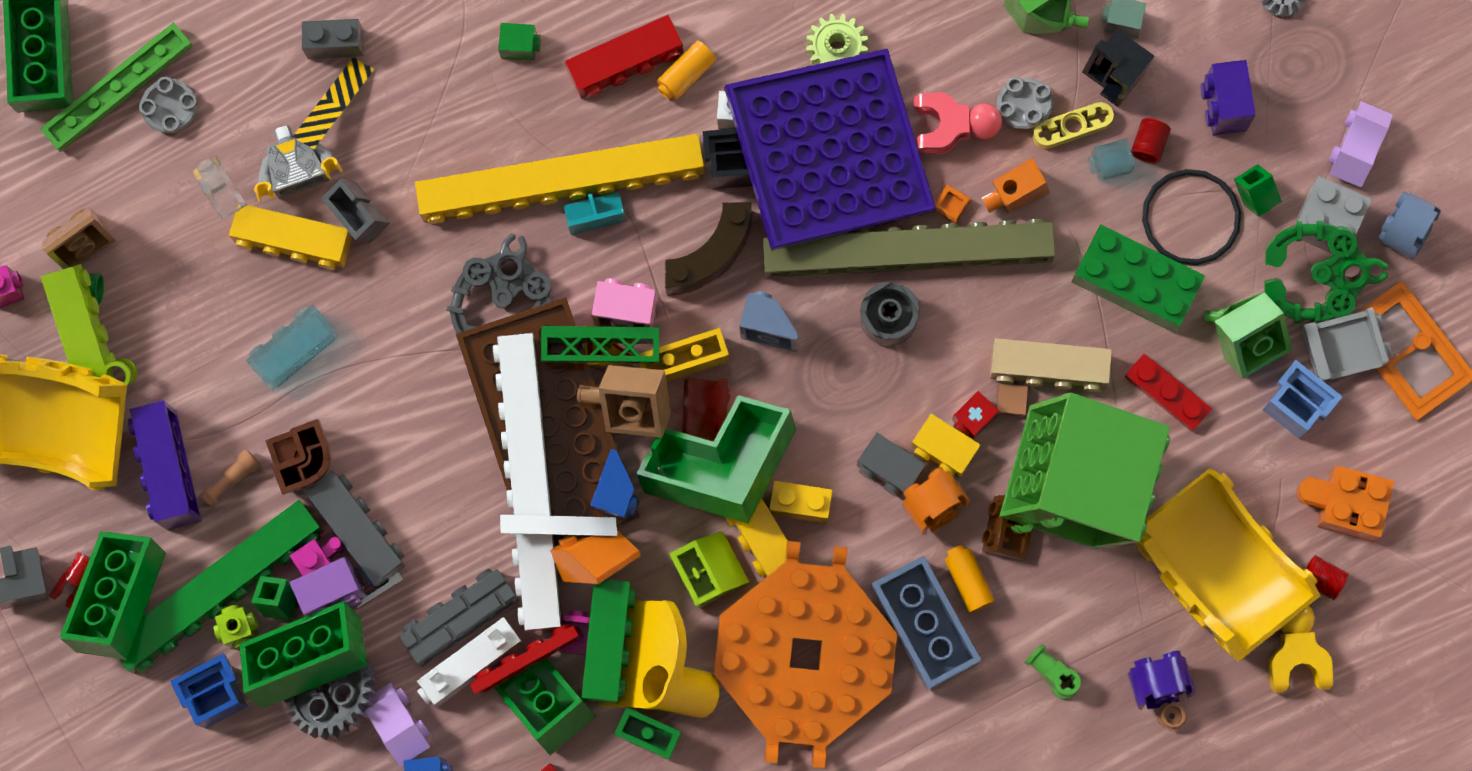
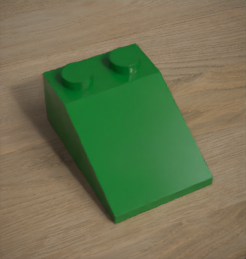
M547 658L494 687L549 755L553 754L596 717Z

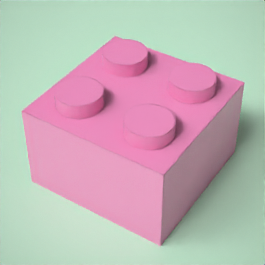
M611 278L605 279V282L597 281L592 309V318L595 326L654 327L658 300L656 291L652 290L650 285L634 283V287L622 285V281Z

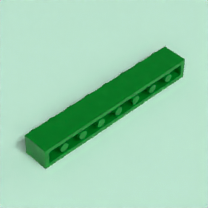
M297 500L144 615L127 660L119 659L127 671L134 674L139 672L141 674L154 665L153 660L161 654L165 656L178 647L177 642L185 636L189 638L202 629L201 624L209 618L213 620L215 616L221 615V610L232 600L237 602L244 598L250 592L248 588L258 582L260 576L271 577L274 574L272 570L280 564L285 566L293 561L289 555L314 539L318 542L321 539L319 535L324 530L305 504Z

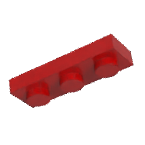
M1145 353L1125 375L1127 380L1191 432L1196 429L1212 410L1209 405Z

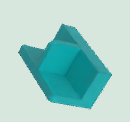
M619 192L593 198L592 194H588V200L564 205L571 235L626 222Z

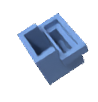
M1295 360L1276 383L1280 389L1263 408V411L1300 439L1318 418L1323 421L1343 396Z

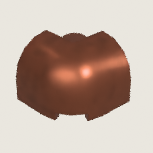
M319 419L291 428L289 432L265 440L274 464L272 469L282 495L314 484L322 479L329 469L331 461L330 447Z

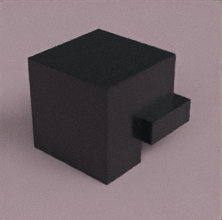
M1117 29L1107 43L1101 39L1095 46L1082 73L1104 88L1100 93L1101 96L1119 107L1144 76L1155 56Z
M736 128L702 131L705 162L711 161L713 190L752 186Z

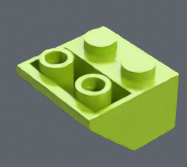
M723 531L694 540L669 553L697 610L749 584Z

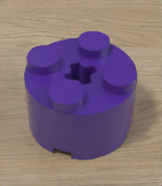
M1179 650L1168 652L1163 655V659L1152 661L1150 657L1134 662L1135 667L1131 668L1128 673L1137 707L1142 710L1145 704L1147 710L1160 708L1164 703L1180 702L1179 695L1186 693L1187 698L1196 693L1186 658L1181 656Z

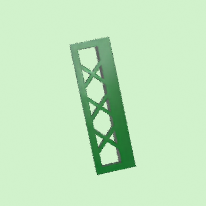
M541 326V362L659 363V327ZM547 343H564L567 346L560 355H547ZM578 343H593L597 348L590 355H581L574 346ZM606 344H623L626 349L619 356H611L603 347ZM636 344H653V356H640L633 347ZM571 350L575 355L566 354ZM599 351H601L604 355H596V354H597ZM630 351L634 356L625 355Z

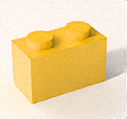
M931 413L912 441L911 448L915 450L913 452L914 455L925 462L932 460L939 467H942L944 471H950L953 477L955 475L961 478L978 452L980 444Z
M774 481L770 512L774 516L828 524L832 490Z

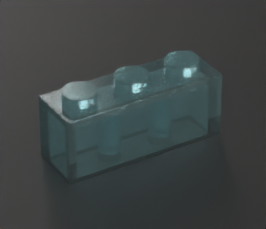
M314 305L309 308L304 307L294 316V321L288 326L283 325L276 329L272 334V339L265 345L259 344L249 353L250 357L246 359L247 363L272 391L339 337L338 333Z

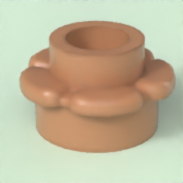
M1178 702L1164 703L1158 710L1160 713L1158 716L1159 724L1164 728L1167 727L1170 731L1179 730L1181 725L1187 721V713ZM1171 713L1175 715L1174 719L1169 717Z

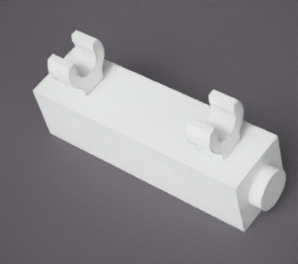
M503 617L417 680L421 686L417 692L427 705L432 702L436 707H439L469 683L473 682L476 679L475 675L486 668L493 667L523 645V642Z

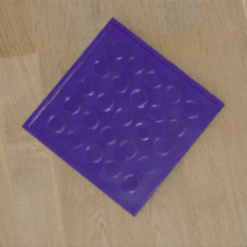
M888 49L725 85L724 90L771 251L930 214L936 211Z

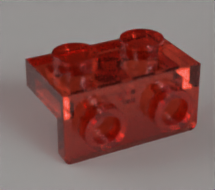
M697 378L684 379L682 433L702 439L715 440L727 417V404L730 400L728 379L721 378L716 381Z

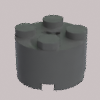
M892 282L877 284L866 293L862 301L860 311L861 327L866 336L880 346L886 347L901 344L908 340L916 329L919 317V304L914 293L906 286ZM885 310H888L890 313L895 311L894 318L884 317Z

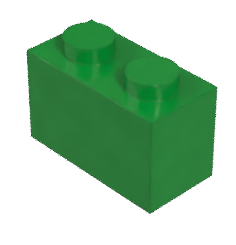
M626 707L614 735L671 761L682 737V732Z

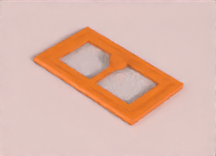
M1403 281L1397 283L1357 312L1359 313L1373 307L1374 313L1380 314L1384 328L1380 330L1383 342L1388 341L1392 358H1388L1389 363L1386 367L1378 368L1377 371L1416 421L1472 382L1471 368Z

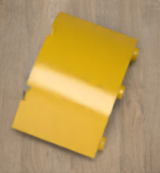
M0 354V464L37 468V471L42 473H59L85 484L89 489L96 491L105 490L106 487L117 486L127 385L106 374L101 375V377L93 376L92 369L74 364L35 357H26V362L8 361V355Z
M1209 468L1145 519V522H1147L1145 535L1135 544L1148 562L1151 560L1161 572L1158 577L1203 630L1208 627L1215 636V642L1233 659L1239 662L1321 595L1315 586L1318 582L1314 575L1308 569L1303 571L1288 558L1272 541L1273 536L1270 531L1263 525L1259 526L1232 490L1234 484L1225 473L1220 475Z

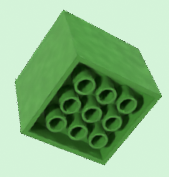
M1071 392L1030 405L999 517L1022 524L1023 526L1011 527L1018 534L1030 532L1034 528L1094 549L1139 542L1147 529V522H1145L1147 511L1154 503L1155 494L1153 489L1155 481L1160 478L1162 473V464L1160 462L1163 453L1167 450L1170 443V436L1168 435L1170 426Z

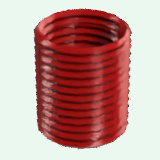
M1143 118L1130 152L1132 156L1146 163H1159L1171 131L1170 126L1158 119Z
M1317 555L1313 556L1306 567L1318 582L1315 584L1318 592L1332 600L1339 596L1349 577L1348 572L1346 573V571L1341 570V568L1336 567V565L1330 562L1328 563V561L1323 560L1319 556L1317 557Z

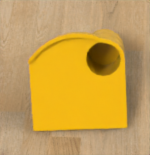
M635 600L634 608L628 607L627 619L633 620L631 637H625L624 649H629L628 667H622L621 679H626L625 697H619L618 704L598 703V705L628 707L632 709H654L695 718L707 717L713 712L718 703V680L710 672L684 666L687 650L686 632L683 619L675 603L666 600Z

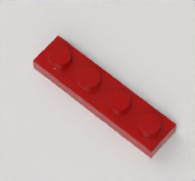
M565 624L552 632L554 636L550 639L543 641L541 638L527 645L528 651L519 656L517 653H513L501 660L502 666L493 671L491 667L480 671L475 675L477 680L469 683L475 694L482 695L584 638L579 627L574 625L569 627L568 624Z

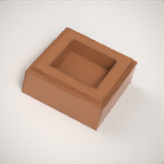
M999 384L996 407L999 410L998 414L1025 417L1028 386Z

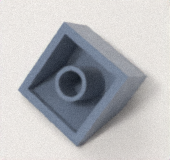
M756 291L755 294L748 293L739 326L741 339L797 352L798 334L778 301L772 299V295L766 292Z

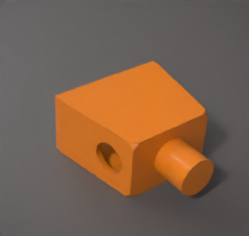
M1031 158L995 179L993 184L996 190L981 199L989 213L1005 205L1008 212H1012L1049 194L1050 191L1035 160ZM1009 189H1017L1015 193L1007 194Z

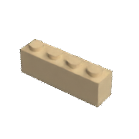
M995 338L992 347L990 378L996 379V382L1001 384H1013L1015 380L1026 381L1025 385L1031 387H1042L1043 383L1055 384V388L1070 390L1072 386L1084 387V391L1101 392V389H1106L1109 384L1112 349Z

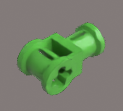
M1041 644L1024 663L1027 666L1032 665L1043 676V680L1052 688L1055 696L1064 700L1072 698L1080 688V676L1074 670L1068 669L1060 660L1057 662L1045 650L1046 646ZM1061 679L1063 681L1070 679L1072 681L1071 689L1067 687L1063 690L1060 687Z

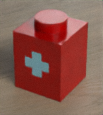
M977 391L953 415L952 421L955 423L953 427L974 440L997 417L999 410Z

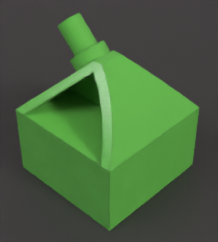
M1071 0L1004 1V7L1024 33L1062 32L1066 28L1071 29L1072 26L1087 29L1089 17L1074 15L1075 12L1069 11Z
M1265 292L1231 304L1226 309L1220 308L1219 311L1205 310L1204 312L1205 322H1215L1224 359L1242 379L1292 351L1284 313Z

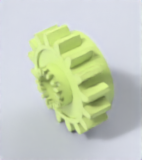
M830 14L828 22L821 17L819 19L820 27L812 25L811 33L813 35H807L806 43L810 44L806 47V53L812 55L810 58L811 65L868 53V48L863 46L868 43V36H861L864 33V27L859 26L855 28L856 19L852 18L847 22L845 21V14H842L839 20H835V16ZM841 42L844 46L840 50H835V48L832 49L830 47V44Z

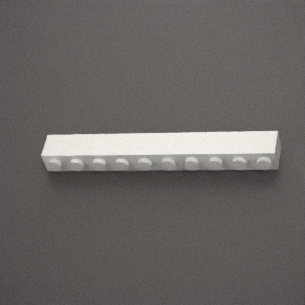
M533 333L497 337L498 345H493V355L495 363L500 362L501 374H496L497 391L503 392V403H498L500 420H505L506 432H501L502 448L508 449L509 461H504L505 478H511L512 490H507L508 508L513 507L514 515L552 516L535 337ZM510 533L511 537H516L517 548L512 549L513 565L519 566L520 578H515L516 596L522 595L523 606L518 608L519 626L524 625L525 631L561 627L557 568L550 552L554 548L553 534Z

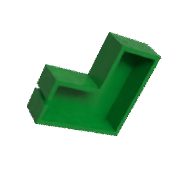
M738 395L714 442L666 428L662 438H655L650 447L652 454L647 453L636 473L643 492L749 524L797 430L791 410Z

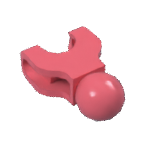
M944 92L923 93L913 98V106L917 112L934 115L940 120L939 127L934 132L922 134L916 138L915 141L919 154H947L961 140H970L971 134L976 138L985 140L994 137L1002 127L1001 113L990 104L982 103L970 110L969 104H958L951 96Z

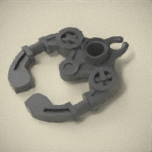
M510 234L503 241L499 253L486 259L472 258L465 263L463 272L457 279L455 286H452L451 292H453L451 304L450 306L447 305L446 310L450 312L456 334L475 328V326L467 325L464 317L466 310L461 309L464 295L470 296V288L472 286L482 287L489 283L493 302L499 308H507L520 291H523L527 298L536 301V306L534 305L533 308L551 302V282L547 275L542 272H536L526 260L527 243L524 236L518 237L521 247L517 252L510 250L509 244L516 239L515 234ZM508 261H512L518 266L517 272L512 276H506L501 271L503 264Z

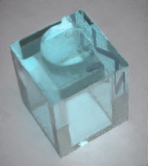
M1127 138L1095 146L1091 157H1088L1092 174H1097L1098 181L1132 173L1135 167Z

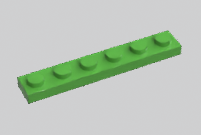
M173 22L42 126L40 130L59 152L63 151L192 48L193 45Z

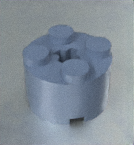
M1403 191L1395 205L1396 209L1393 215H1389L1383 224L1378 240L1383 245L1414 260L1415 255L1417 256L1432 231L1433 221H1437L1442 209L1412 193Z

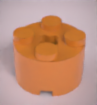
M942 467L931 472L928 475L929 479L921 485L915 483L903 493L906 498L902 503V507L923 535H927L928 528L933 533L946 526L960 515L957 509L961 505L966 509L971 502L950 471H944Z

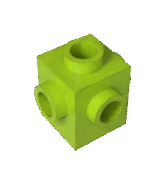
M232 605L222 609L221 615L215 616L217 625L213 626L215 636L219 643L223 642L229 648H234V650L240 649L239 644L258 637L256 629L259 626L253 612L250 613L244 607L239 608L238 605ZM237 622L238 627L231 631L229 624Z

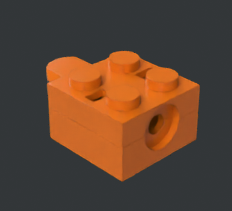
M1336 465L1330 471L1328 481L1312 476L1305 478L1297 488V497L1302 504L1321 509L1316 527L1375 542L1382 536L1395 481Z

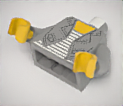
M282 126L274 131L278 144L269 146L266 149L267 156L262 159L258 184L254 187L258 202H261V198L264 195H269L270 199L273 200L275 198L274 193L281 199L328 182L331 178L330 173L333 170H339L340 173L343 170L337 159L333 157L331 151L319 143L315 149H312L292 137L293 133L290 126Z

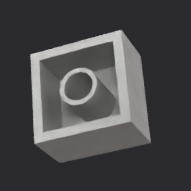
M1317 176L1310 187L1296 221H1302V224H1316V221H1322L1337 227L1345 226L1349 227L1356 235L1372 199L1321 176ZM1302 236V241L1331 253L1326 240L1316 241V236Z

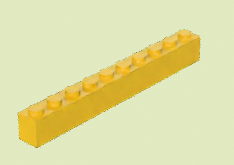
M698 134L421 180L415 182L419 214L423 222L428 221L429 224L444 222L445 218L456 216L457 219H467L472 217L473 213L478 212L496 214L501 212L502 208L525 209L531 203L541 202L543 205L554 204L560 198L569 197L571 200L585 198L586 194L598 192V195H608L614 193L615 189L626 187V190H637L642 188L643 184L666 185L671 183L672 179L678 178L690 181L699 178V175L705 174L699 136Z

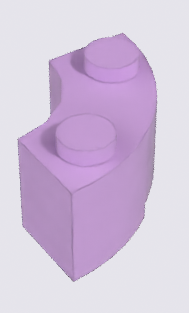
M1360 101L1356 111L1351 109L1344 123L1348 129L1340 147H1334L1328 162L1333 163L1329 174L1362 187L1389 129L1393 114Z
M390 682L376 691V696L369 697L368 701L374 706L370 708L365 707L364 712L374 725L390 754L401 767L404 765V760H411L430 747L426 739L430 733L421 720L416 722L406 706L410 703V700L403 689L400 687L396 690Z

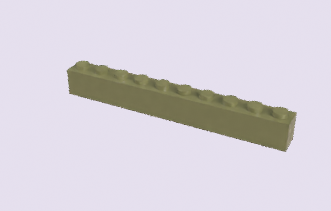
M1031 219L1026 224H1016L1014 220L999 222V225L987 226L986 222H974L970 224V227H959L958 224L951 223L944 224L941 228L930 229L928 225L914 226L913 230L887 227L884 228L883 232H872V229L866 228L855 231V233L841 234L771 251L768 238H763L765 279L1052 263L1055 257L1052 222H1045L1044 219Z

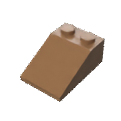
M89 207L86 210L82 209L74 213L71 221L64 226L52 229L47 234V238L42 241L45 253L62 269L78 264L83 265L116 240L96 213Z

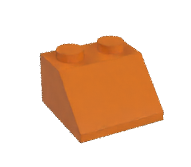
M618 530L617 536L568 535L560 539V544L550 550L563 582L589 584L601 583L641 556L639 550Z

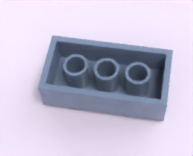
M925 556L912 561L871 584L874 595L891 626L897 632V637L927 692L980 664L982 661Z

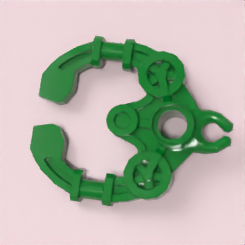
M1296 221V225L1284 229L1277 234L1265 248V265L1274 267L1283 265L1287 259V246L1295 241H1302V236H1316V241L1326 240L1328 248L1333 254L1329 259L1316 262L1311 267V275L1314 281L1331 287L1326 293L1325 302L1322 304L1314 302V308H1300V303L1288 301L1286 299V288L1281 279L1273 278L1264 281V292L1280 308L1284 316L1294 319V323H1300V320H1314V322L1320 323V321L1336 316H1347L1355 308L1356 296L1367 284H1377L1388 278L1387 272H1383L1377 277L1371 275L1370 270L1372 267L1379 266L1383 270H1387L1388 264L1381 259L1366 258L1357 247L1358 243L1355 233L1345 226L1337 227L1322 221H1316V224H1302V221ZM1352 266L1360 268L1359 273L1353 277L1345 275L1346 270Z

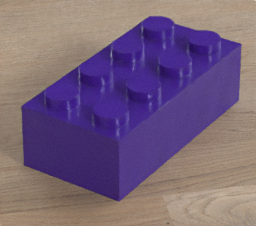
M164 400L131 408V418H128V427L131 435L136 436L138 446L134 447V454L138 464L142 463L144 474L140 475V481L144 492L148 491L150 502L146 503V508L150 520L154 519L155 523L166 530L202 522L177 411Z

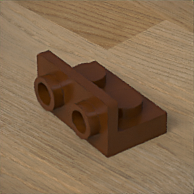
M1005 495L994 496L988 509L989 520L987 529L982 537V552L998 554L1018 561H1026L1033 529L1022 534L1014 532L1011 529L1012 526L1023 525L999 517Z

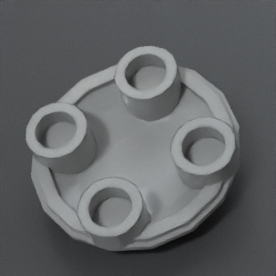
M161 77L145 90L139 104V109L144 121L152 129L161 133H175L183 130L193 121L197 113V100L194 92L187 84L169 77Z
M1010 78L997 97L996 108L1001 113L1002 120L1007 125L1016 129H1030L1039 126L1047 120L1053 108L1050 87L1035 79Z

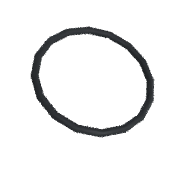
M1184 169L1167 174L1152 186L1144 201L1142 223L1148 240L1160 254L1179 263L1199 265L1216 260L1231 248L1240 231L1241 211L1235 194L1222 179L1206 171ZM1184 175L1203 176L1219 184L1230 197L1235 211L1234 230L1226 245L1213 255L1199 259L1180 258L1164 250L1153 237L1148 223L1149 204L1157 189L1170 179Z

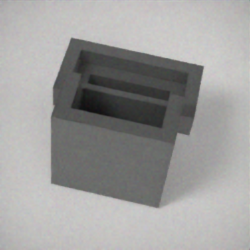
M11 545L1 547L0 554L5 578L0 579L1 610L49 600L37 547L15 552Z

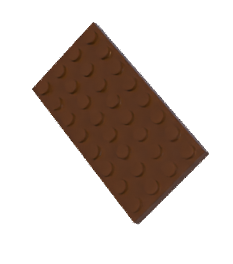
M565 297L457 333L456 337L506 489L512 490L511 478L506 479L504 472V461H509L508 449L502 448L501 432H506L505 420H500L498 403H503V392L497 391L496 374H501L500 362L495 363L493 345H498L497 337L533 333L535 337L551 515L611 517L593 510L590 505L610 450L617 451L612 433L605 430L601 405L580 404L577 401V392L581 384L596 387L589 364L541 362V326H576L567 298ZM547 343V355H560L567 346L564 343ZM582 343L574 346L581 355H585ZM570 350L566 355L575 354ZM638 510L634 517H628L627 522L640 518ZM616 518V526L626 523ZM553 534L554 547L560 544V539L568 535Z

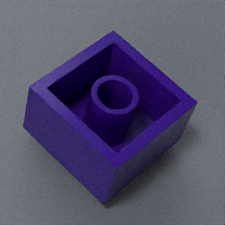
M1247 60L1212 64L1208 73L1205 74L1204 82L1200 86L1202 99H1207L1208 110H1205L1207 127H1211L1212 135L1247 131L1256 115Z

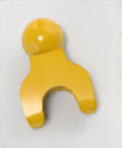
M1310 606L1306 607L1280 628L1285 634H1280V645L1268 660L1270 686L1275 694L1283 693L1288 689L1290 671L1298 664H1305L1311 669L1314 684L1317 688L1330 690L1333 686L1332 658L1324 648L1317 644L1315 632H1310L1315 622V615Z

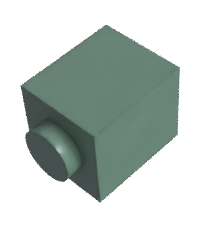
M1111 0L1110 5H1104L1101 21L1106 22L1104 31L1115 33L1118 29L1128 37L1138 38L1146 3L1135 0Z

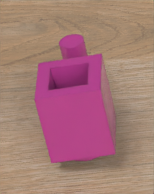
M337 537L331 538L329 543L323 547L314 539L289 556L302 576L332 563L330 558L338 553L345 552L346 547Z

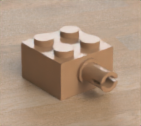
M608 365L599 387L581 384L578 388V403L601 405L606 432L663 437L671 417L664 370Z

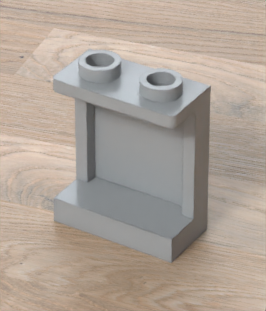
M1373 307L1359 313L1317 324L1313 322L1303 325L1301 330L1313 372L1322 381L1329 382L1388 365V358H1392L1391 349L1388 341L1383 342L1380 330L1384 329L1380 314L1374 313Z

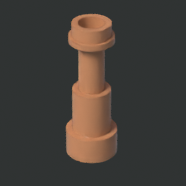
M247 449L237 456L238 460L224 472L225 476L210 490L206 487L203 489L204 491L200 496L211 507L219 503L217 498L233 483L237 485L250 472L254 473L262 466Z

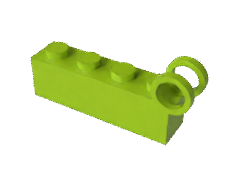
M81 264L40 276L68 363L92 369V375L96 377L106 374L115 378L113 374L114 367H121L126 374V379L123 383L127 386L131 385L137 378L136 365L127 358L116 359L112 352L109 353L106 343L108 341V333L105 326L100 324L97 315L100 312L96 298L91 296L88 287L91 285L87 270L83 269Z

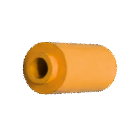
M697 40L657 79L660 85L657 90L667 100L671 98L678 100L717 61L715 55L707 46Z
M959 545L947 551L949 557L945 558L944 562L969 614L994 603L996 600L971 548L964 549L963 545Z

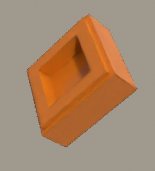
M947 184L934 203L936 207L935 212L956 224L971 202V198Z

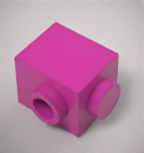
M7 265L0 267V308L25 299L21 289L24 287L19 272H14Z

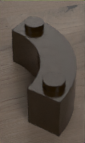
M751 202L722 203L721 218L710 239L699 249L686 256L665 260V289L667 296L685 294L701 289L704 285L722 276L733 265L743 246H745L750 232L752 220Z

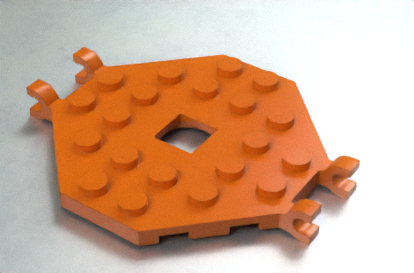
M787 541L785 562L719 615L713 674L766 739L765 762L777 763L779 742L813 745L811 766L825 768L826 746L891 694L897 632L845 569L848 547L834 546L832 567L798 563L801 542ZM793 638L822 641L818 670L790 667Z

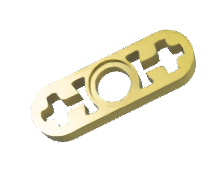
M1098 102L1047 119L1035 127L1033 141L1041 149H1050L1106 130L1112 123L1114 117L1113 110L1108 104ZM1096 111L1107 115L1103 123L1099 119L1090 121V128H1087L1086 119L1095 117ZM1069 119H1076L1081 124V130L1071 133L1066 129L1065 122ZM1056 124H1060V132L1052 134L1050 141H1047L1045 137H1039L1042 129H1046L1050 133L1056 131Z

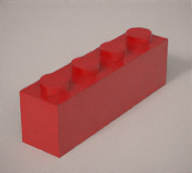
M668 14L565 60V64L580 98L586 96L587 98H592L602 93V89L610 85H622L628 81V77L637 73L639 75L649 73L657 64L662 62L671 63L677 60L684 51L681 39Z

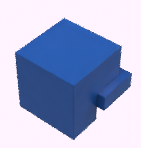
M224 653L170 681L182 707L188 708L195 725L206 729L248 707L236 683L238 679Z

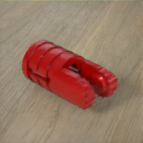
M78 551L75 559L72 560L67 571L62 574L49 597L54 600L59 597L69 581L76 586L65 604V607L71 609L90 558Z

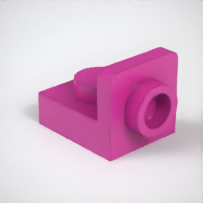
M571 610L569 615H562V626L568 624L569 627L573 625L579 627L584 638L560 650V653L586 655L590 617H586L587 612Z

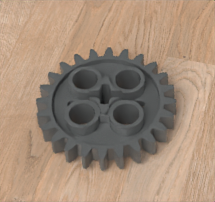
M366 659L367 667L284 700L285 703L291 706L286 711L293 717L291 722L297 725L298 729L302 732L308 733L313 738L319 736L324 740L328 739L329 734L338 739L340 730L347 735L350 734L349 725L351 724L358 728L359 722L357 718L359 716L367 718L368 716L364 712L365 707L370 708L374 706L368 701L369 697L377 695L375 691L370 689V687L377 684V680L370 677L375 673V670L368 666L370 661ZM325 707L324 712L320 715L321 710Z

